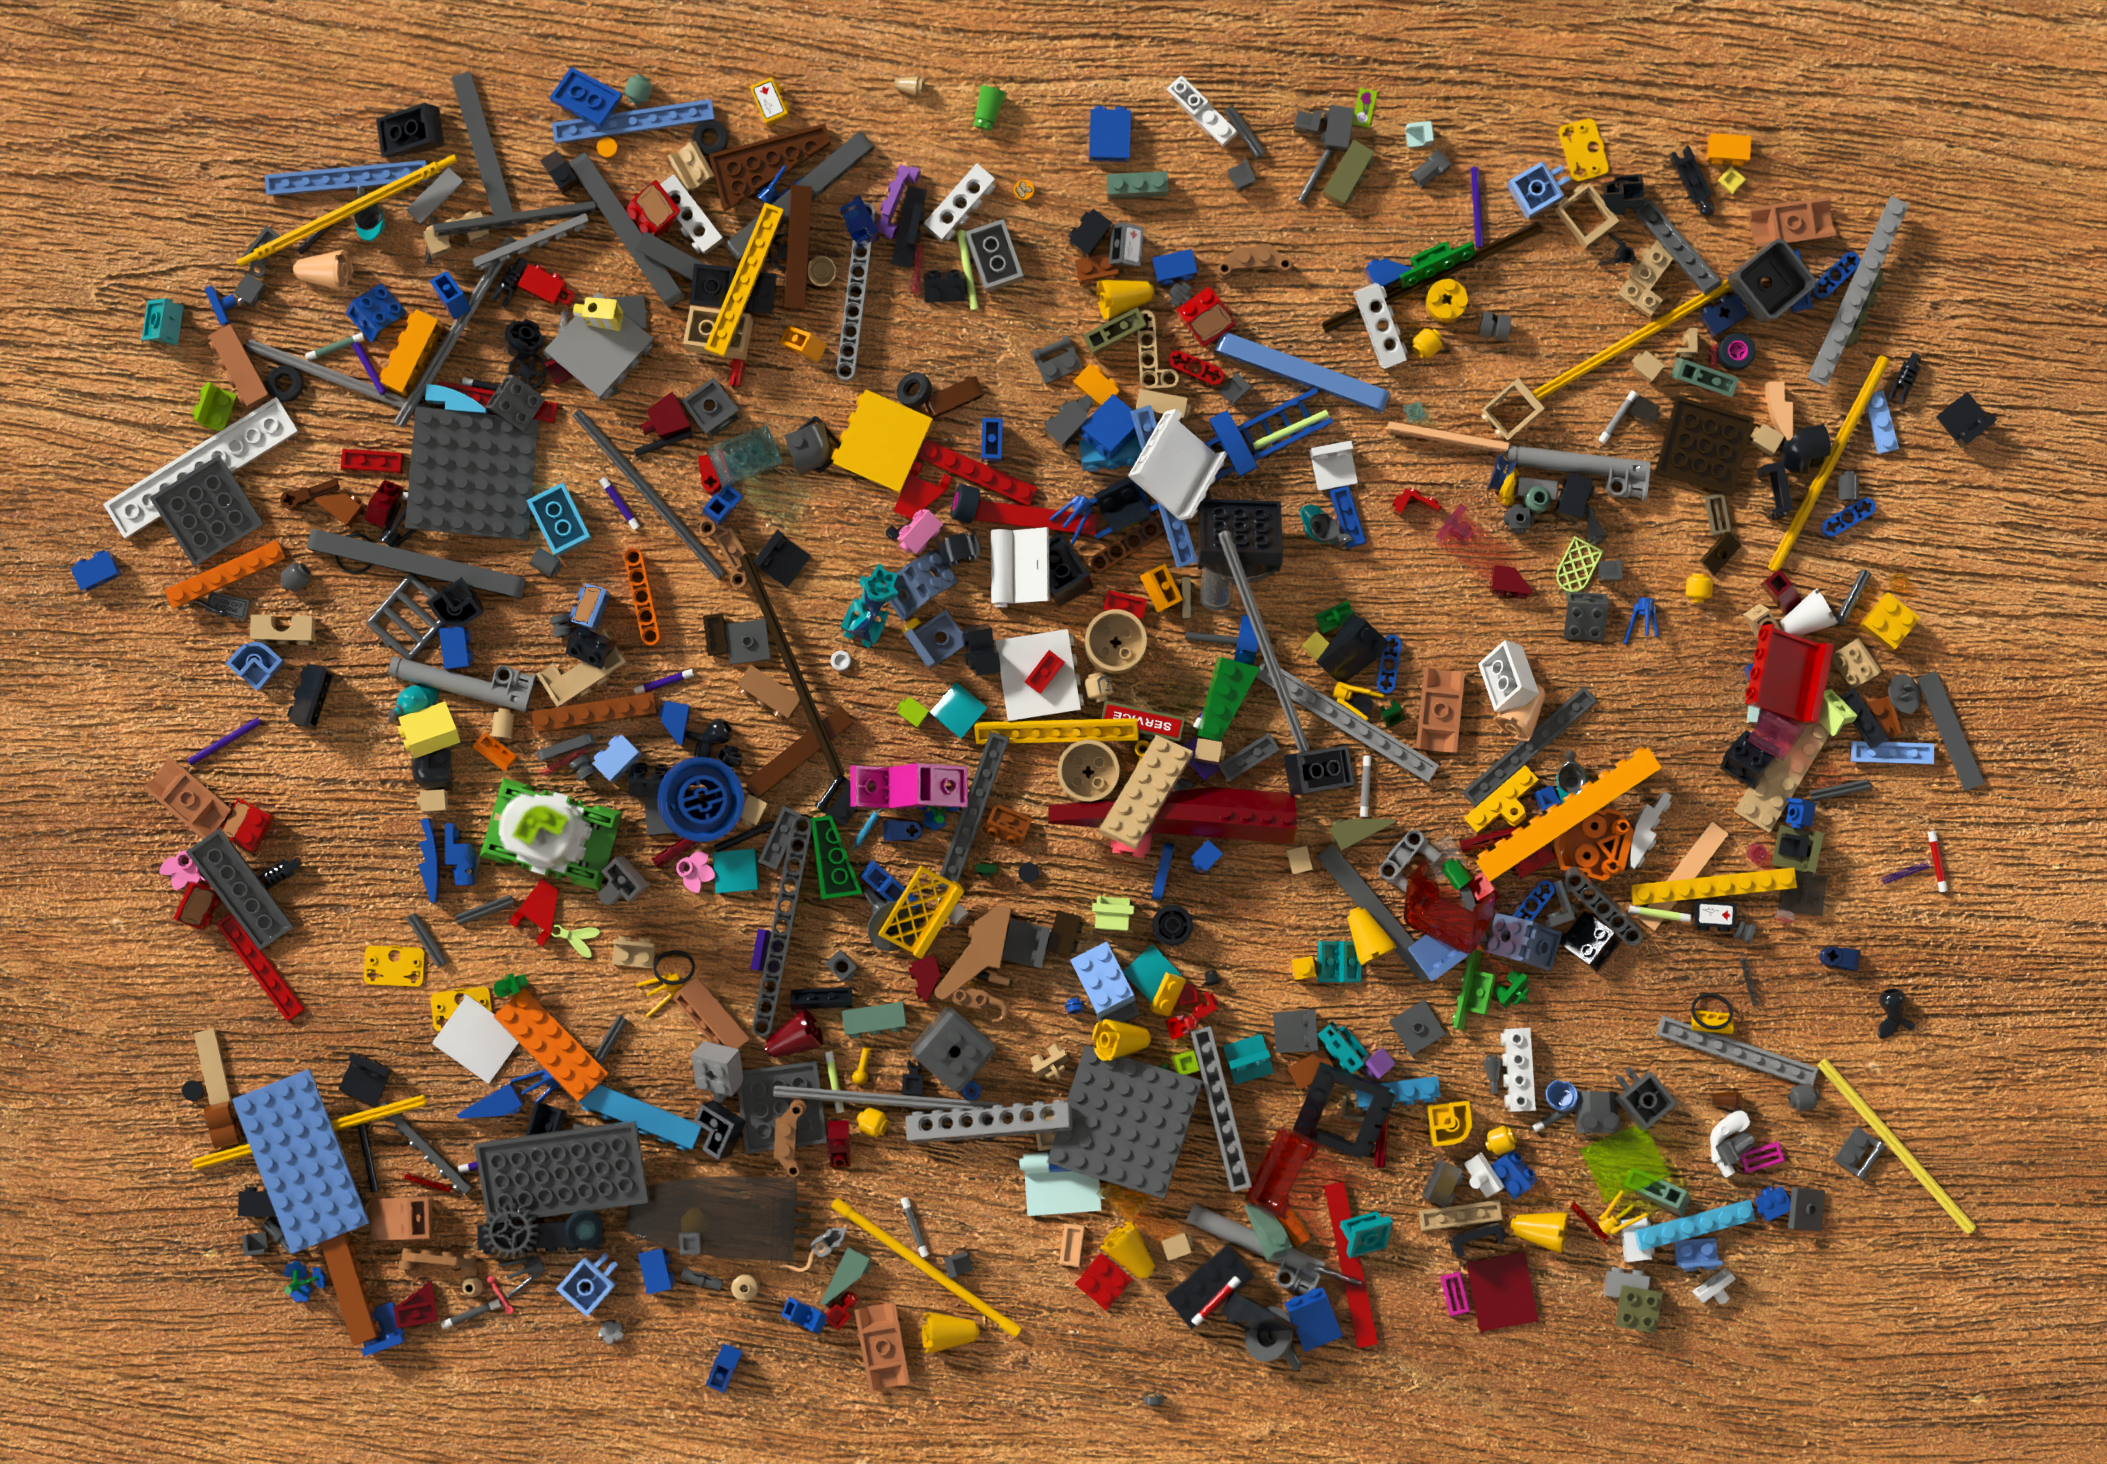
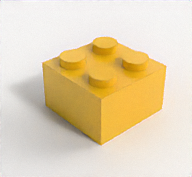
M1888 592L1879 599L1858 627L1891 652L1899 646L1920 617Z

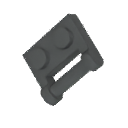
M1068 335L1063 336L1062 340L1044 348L1031 351L1045 385L1082 369V365ZM1063 347L1067 348L1068 352L1044 363L1042 362L1041 357Z
M1855 1126L1833 1158V1161L1865 1181L1868 1177L1866 1174L1881 1152L1886 1150L1887 1146ZM1870 1144L1873 1145L1875 1148L1860 1170L1857 1169L1855 1165Z

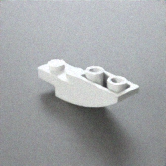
M1182 75L1167 88V91L1207 135L1212 136L1222 147L1238 134L1237 130Z
M1667 792L1661 793L1653 807L1648 804L1644 805L1633 826L1634 834L1628 853V868L1630 869L1639 868L1645 860L1643 855L1646 850L1650 851L1656 843L1654 838L1657 834L1650 829L1656 828L1661 820L1658 818L1662 811L1666 812L1672 803L1669 801L1672 796Z

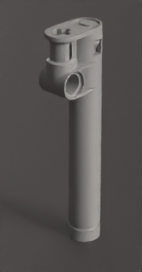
M1509 445L1506 458L1510 463L1517 461V466L1606 476V493L1611 498L1638 497L1642 501L1647 499L1650 461L1522 446L1517 447L1514 445ZM1613 483L1619 484L1621 492H1614L1611 485Z
M393 656L388 670V675L392 677H399L403 680L524 713L528 711L537 681L536 673L528 675L514 668L500 666L495 670L492 682L396 656ZM504 670H508L510 673V677L506 681L500 679V674Z
M1193 1203L1185 1222L1191 1225L1194 1224L1204 1231L1265 1257L1253 1229ZM1293 1247L1286 1257L1272 1260L1280 1264L1275 1275L1277 1284L1292 1292L1297 1291L1302 1294L1315 1289L1321 1276L1320 1272L1322 1271L1317 1273L1314 1269H1324L1316 1266H1325L1326 1263ZM1287 1272L1290 1274V1281L1285 1284L1281 1283L1279 1280L1280 1275Z

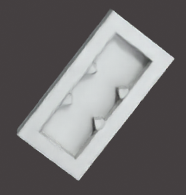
M1482 1152L1464 1163L1472 1176L1469 1180L1470 1185L1475 1189L1480 1188L1486 1198L1504 1188V1185Z
M1724 1268L1692 1292L1701 1303L1714 1296L1721 1305L1729 1300V1296L1723 1288L1736 1279L1728 1269Z

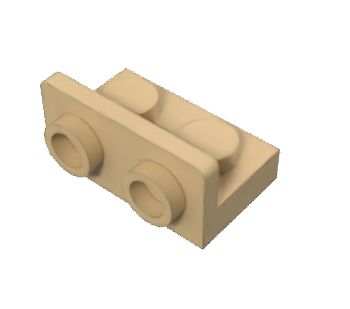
M696 141L690 142L679 152L668 156L672 167L676 170L686 190L698 189L714 177Z
M619 936L618 940H613L612 964L653 968L656 944L651 943V939L639 938V942L631 941V937Z

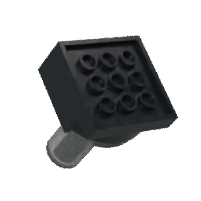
M1204 499L1199 503L1198 569H1202L1200 601L1204 607L1210 610H1224L1233 601V588L1236 582L1219 539V533L1228 530L1230 532L1248 582L1258 581L1275 572H1280L1283 558L1281 501Z

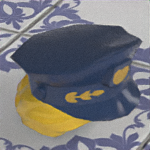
M1498 454L1486 490L1494 489L1499 491L1497 495L1498 502L1505 506H1512L1515 503V476H1519L1515 467L1517 461L1510 463L1503 454Z

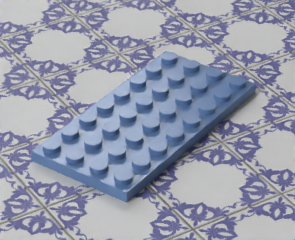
M311 1069L232 1099L291 1254L370 1223Z

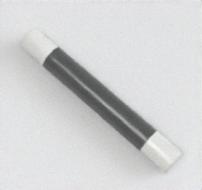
M1576 1106L1570 1109V1111H1557L1532 1125L1533 1130L1536 1133L1576 1111Z
M902 1198L900 1200L921 1258L925 1257L929 1253L909 1198Z
M499 1299L493 1300L441 1321V1326L443 1329L449 1328L501 1307V1302Z

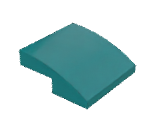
M955 682L932 709L930 714L961 739L987 707Z
M756 849L712 853L716 893L760 890Z
M1318 941V982H1361V965L1358 962L1353 941Z
M1153 944L1123 971V974L1151 1003L1166 972L1182 977Z

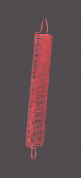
M919 245L916 246L912 292L914 289ZM922 245V249H921L920 266H919V274H918V282H917V290H916V292H918V288L920 289L919 279L921 280V272H920V270L922 269V259H923V249H924V246H923V245Z
M1713 341L1710 349L1709 368H1711L1714 358L1715 370H1717L1718 345L1714 346Z
M583 747V748L581 749V751L578 750V751L572 753V755H573V756H577V755L583 754V753H579V752L585 751V750H583V749H586V748ZM569 755V757L567 756L562 758L560 760L561 762L557 761L551 764V766L556 764L562 766L556 768L548 766L542 769L541 771L544 772L541 773H544L543 775L557 771L554 769L566 766L570 764L569 762L574 761L565 760L573 756Z

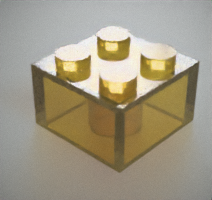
M1106 1182L1096 1193L1125 1222H1131L1153 1197Z

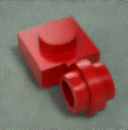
M1184 1015L1165 1020L1172 1040L1190 1034V1029L1199 1027V1019L1195 1015L1184 1018Z
M846 1291L841 1297L842 1305L840 1306L834 1301L825 1313L828 1315L826 1322L838 1331L852 1316L847 1311V1308H853L858 1301L854 1292Z

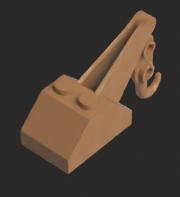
M998 905L976 920L974 926L970 925L968 938H972L971 943L936 987L935 996L938 999L949 997L957 1005L978 1009L992 1006L999 1007L1002 1014L999 1018L993 1019L992 1022L1000 1023L1006 1019L1008 1008L1002 1000L994 998L983 990L962 986L986 967L1000 969L1011 907Z

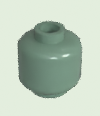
M637 73L635 76H630L624 90V94L629 97L628 101L639 105L640 102H648L653 89V84L650 82L651 79Z
M1541 486L1530 488L1523 497L1525 508H1530V513H1533V515L1543 513L1551 503L1549 491Z

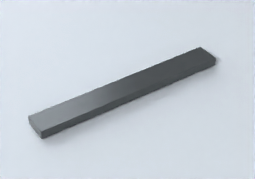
M469 71L453 76L451 79L493 216L514 213L472 73Z
M595 201L438 223L433 224L434 237L571 218L585 213L586 215H592L595 213L596 206Z
M1583 686L1534 729L1529 741H1520L1461 793L1476 808L1597 702L1595 697Z
M992 731L989 733L968 793V807H964L961 812L939 874L952 882L959 883L1010 739ZM944 883L936 885L947 889L948 885Z
M1331 844L1317 856V859L1358 907L1360 906L1361 909L1366 908L1394 941L1397 947L1394 951L1420 982L1425 981L1428 976L1408 950V947L1415 943L1336 847Z

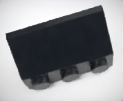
M307 663L306 667L302 668L300 674L302 681L300 687L297 686L295 689L294 698L296 699L294 705L290 706L287 714L289 722L316 730L334 675L333 671Z

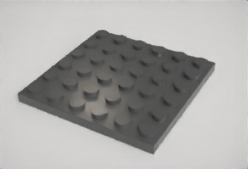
M416 407L405 529L528 541L531 509L526 500L532 498L538 420L532 419L526 429L521 431L500 415Z
M1085 1045L1067 1099L1072 1108L1073 1130L1056 1132L1047 1163L1165 1200L1203 1083L1202 1080L1123 1056L1109 1061L1101 1060L1096 1055L1093 1047Z

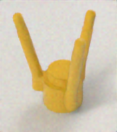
M1339 681L1333 697L1338 698L1337 703L1344 705L1367 721V716L1345 700H1350L1353 692L1384 698V695L1368 689L1350 686Z
M668 973L661 976L670 981L680 980L676 973L672 975ZM654 978L637 983L636 986L641 987L660 981ZM663 983L664 985L647 993L646 996L650 997L664 989L668 993L671 992L646 1017L649 1018L665 1005L679 989L683 988V985Z
M1623 1191L1619 1192L1607 1210L1599 1217L1601 1221L1598 1224L1607 1235L1611 1233L1615 1235L1618 1231L1648 1216V1213H1644L1619 1225V1220L1635 1207L1634 1204H1631L1617 1216L1613 1214L1609 1216L1624 1194Z

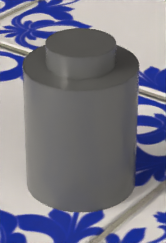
M1854 471L1842 472V475L1838 476L1839 501L1851 502L1859 500V475H1855Z
M542 548L536 550L529 565L549 577L557 576L562 568V565H560L561 560Z

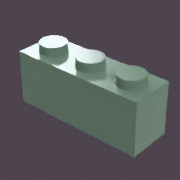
M1167 171L1107 174V199L1168 196Z
M903 1002L842 1011L845 1035H850V1039L862 1037L864 1032H870V1036L883 1034L882 1030L890 1029L891 1033L903 1031V1027L907 1026Z

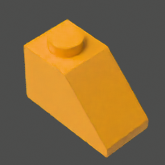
M789 325L778 342L815 362L819 361L827 347L826 343L813 334Z

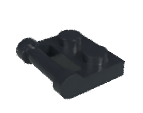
M841 776L834 778L821 800L817 801L814 806L828 816L831 815L833 819L844 826L857 807H851L850 780ZM843 783L846 785L845 789L833 807L829 809L826 805L840 784Z

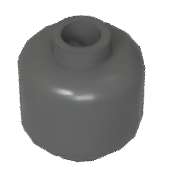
M294 562L281 572L280 577L282 581L280 583L286 591L290 590L297 593L310 583L311 571L305 564Z
M1809 1083L1794 1086L1791 1088L1790 1093H1788L1789 1105L1791 1109H1795L1797 1112L1815 1109L1817 1101H1820L1819 1092Z

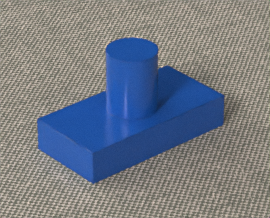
M212 285L204 288L220 325L225 327L231 324L225 310L238 305L235 295L231 294L220 299L217 290Z

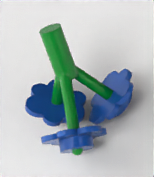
M934 806L917 807V809L925 811L927 808L931 809L925 812L923 824L925 827H930L932 831H936L938 828L942 829L946 825L943 812L945 810L947 812L951 810L956 812L960 807H942L938 809Z
M294 1261L292 1264L286 1265L284 1276L291 1277L293 1283L285 1287L284 1292L292 1297L294 1302H307L310 1299L309 1294L312 1293V1288L309 1286V1283L316 1282L318 1288H325L326 1275L319 1266L312 1268V1278L299 1282L297 1281L298 1278L303 1279L307 1276V1266L302 1265L300 1261Z

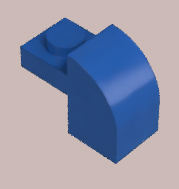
M726 484L718 495L715 493L704 506L702 513L720 526L730 516V513L742 500L743 496Z
M1242 614L1234 661L1254 665L1258 641L1249 616Z
M790 1296L781 1314L787 1320L802 1325L817 1334H820L821 1329L825 1326L828 1316L823 1310Z

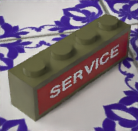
M1105 700L1101 719L1137 718L1138 733L1143 735V739L1153 741L1155 736L1158 735L1174 743L1180 742L1185 717Z

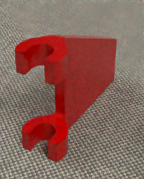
M914 461L893 511L912 519L919 510L925 509L948 489L953 477L944 474L940 485L935 486L917 477L923 464Z
M541 878L518 911L509 920V924L517 928L524 917L528 918L543 929L542 933L535 940L537 944L543 947L551 936L558 889Z

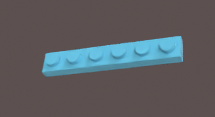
M1745 1200L1634 1230L1638 1248L1642 1251L1756 1219L1751 1200Z

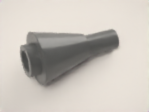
M1589 507L1586 514L1588 519V543L1598 545L1604 542L1607 534L1596 519L1593 507Z
M1487 1055L1486 1059L1482 1060L1488 1080H1490V1090L1492 1094L1499 1093L1498 1080L1502 1059L1498 1058V1055Z

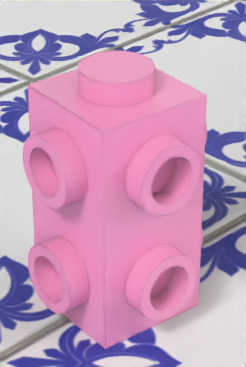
M925 509L919 510L913 516V521L910 525H905L899 532L900 536L897 540L901 543L899 545L900 548L906 553H921L927 547V541L931 537H936L941 531L940 527L943 523L929 510Z

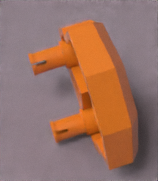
M1609 808L1597 810L1554 839L1552 847L1560 870L1567 871L1570 867H1578L1588 877L1598 881H1605L1611 876L1624 871L1634 830L1621 811ZM1593 822L1598 826L1596 830L1591 828ZM1612 840L1610 851H1608L1603 843ZM1585 852H1588L1590 854V858L1588 860L1583 858V854Z

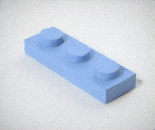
M1884 390L1874 392L1866 406V412L1877 454L1898 450L1899 446Z

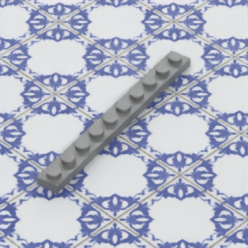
M1893 196L1889 197L1807 376V380L1823 387L1827 386L1908 209V203Z
M1264 659L1255 678L1275 689ZM1280 668L1293 701L1428 783L1439 766L1437 763Z

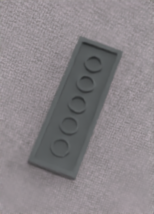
M221 827L186 851L259 950L294 927L293 923Z

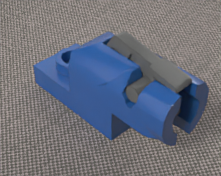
M447 823L445 824V865H455V868H453L455 885H476L481 857L475 854L472 844H456V840L460 838L459 828H456V824Z

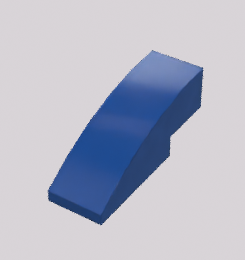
M1228 410L1210 418V426L1219 439L1221 447L1227 453V457L1238 476L1241 477L1257 469V465Z
M873 860L859 875L889 902L898 901L906 889ZM911 893L908 896L909 902L918 900ZM921 904L914 905L913 907L917 909Z

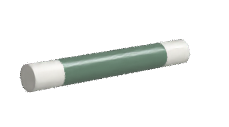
M359 333L308 352L305 356L307 361L353 345L356 342L364 341L365 338L363 333Z

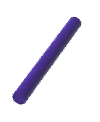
M1471 167L1476 248H1482L1484 243L1479 167Z
M258 717L188 758L189 764L191 766L258 727L262 722Z

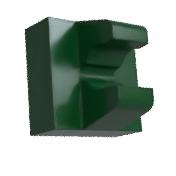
M1393 700L1390 701L1392 707L1385 709L1383 705L1380 706L1381 715L1387 729L1406 720L1402 707Z

